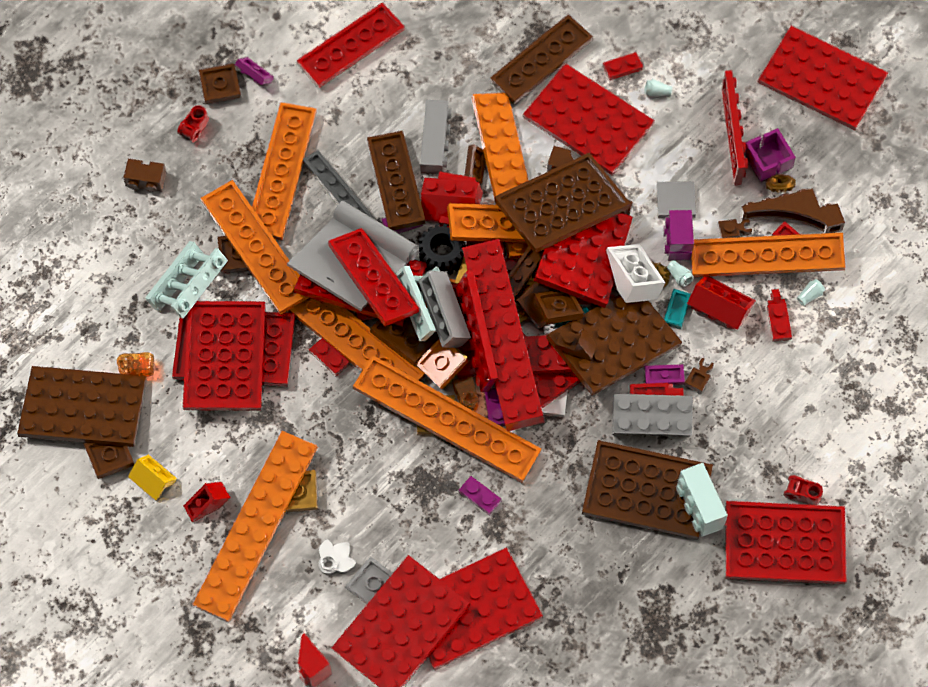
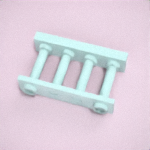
M189 241L145 299L157 311H161L165 304L171 305L175 312L181 318H184L228 260L218 248H215L209 256L205 255L195 242ZM199 261L204 262L199 270L193 269ZM188 275L193 276L188 284L182 283ZM176 290L182 291L176 299L171 298Z
M403 266L395 275L419 307V312L410 316L419 341H426L437 331L430 317L429 309L423 300L425 299L424 295L417 286L418 281L423 276H413L410 266ZM435 267L432 271H440V270H439V267Z

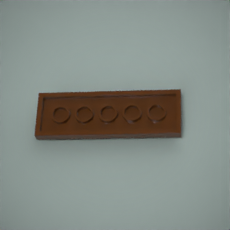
M567 14L491 76L490 82L502 93H505L511 102L516 104L592 42L594 36Z
M403 130L367 137L388 228L394 231L426 224Z

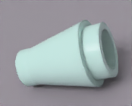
M655 79L646 81L644 94H648L649 97L671 96L672 86Z
M675 260L668 264L667 269L679 286L687 287L694 280L692 271L678 264Z
M817 279L810 281L797 297V300L801 305L805 306L807 303L822 296L825 288Z

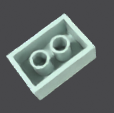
M701 463L682 470L676 489L679 496H683L686 502L684 503L686 512L693 517L692 523L695 531H699L701 537L723 529L728 515L704 464Z

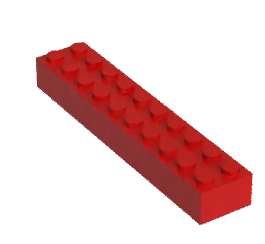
M495 239L463 247L467 270H473L497 370L498 379L495 385L506 430L508 432L544 423L545 420L500 240Z

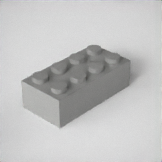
M614 394L612 434L692 436L693 396Z

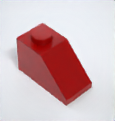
M222 482L205 483L183 507L191 522H195L220 509L231 497Z

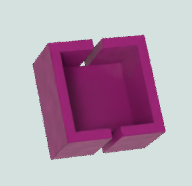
M778 128L763 134V138L758 136L745 142L746 152L744 155L760 182L774 176L776 171L780 174L793 168L796 157Z
M669 210L668 217H665V226H663V237H666L664 254H668V261H691L694 246L692 210Z

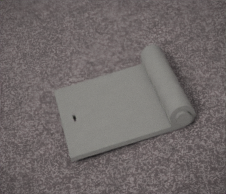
M341 201L334 210L333 219L287 263V266L359 311H362L369 303L328 246V241L362 228L394 274L403 266H406L410 260H414L419 250H417L418 246L345 201Z

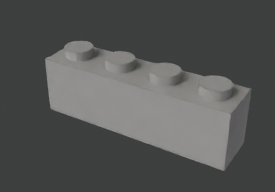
M426 99L420 173L439 174V172H443V168H447V157L444 156V152L448 151L449 140H446V135H450V124H447V119H451L452 108H448V101Z
M428 271L418 282L442 347L460 348L471 336L448 274L443 271Z

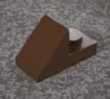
M584 328L580 335L561 329L555 348L591 361L597 343Z

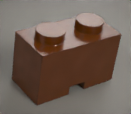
M128 158L123 176L125 186L130 189L139 188L146 189L149 192H162L167 173L165 164L150 162L148 165L143 164V160Z

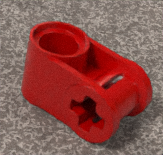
M200 105L194 106L178 126L177 134L190 138L191 142H196L209 122L206 109Z
M795 475L788 477L789 484L787 490L783 493L784 497L809 505L820 503L823 487L819 483ZM814 491L818 496H811L809 492Z

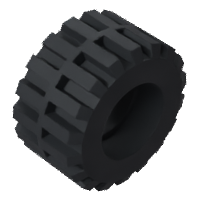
M439 224L435 225V228L429 227L428 232L424 231L419 239V260L427 263V271H432L435 267H439L440 271L451 275L453 270L458 271L464 257L462 248L466 247V242L451 241L450 229L447 227V224H443L441 227H439ZM439 245H446L452 249L447 255H437L432 250Z

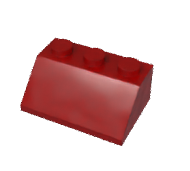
M424 178L421 191V205L425 221L440 222L441 216L448 217V204H481L483 192L479 182Z
M704 276L695 285L687 304L693 310L702 311L708 314L709 318L725 323L728 328L738 330L743 325L756 300L711 277Z

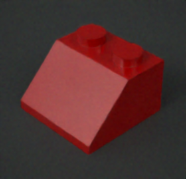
M303 633L301 635L298 656L299 679L306 687L308 685L310 687H317L332 675L330 663L308 636Z

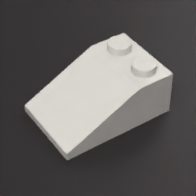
M640 244L607 247L606 251L616 287L624 301L630 303L658 299L665 281Z

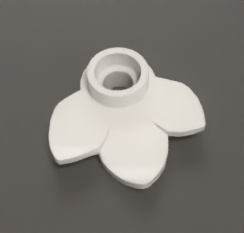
M326 539L320 545L319 553L321 558L318 565L323 573L347 572L355 566L356 561L348 557L350 553L349 542L333 546ZM331 562L332 566L326 567L325 564Z

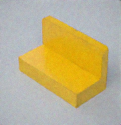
M149 454L137 459L128 476L154 500H158L164 489L173 485L177 479Z

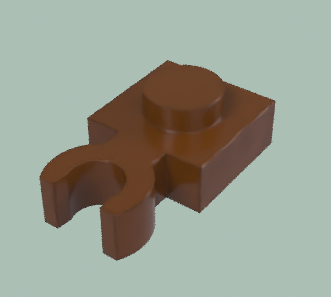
M737 219L718 221L717 226L720 238H738L740 234L746 236L752 234V229L744 228V226L750 225V220L746 219L738 224Z
M705 358L699 361V369L693 367L684 386L702 394L711 377L707 373H710L714 366L712 362L709 367L703 366Z

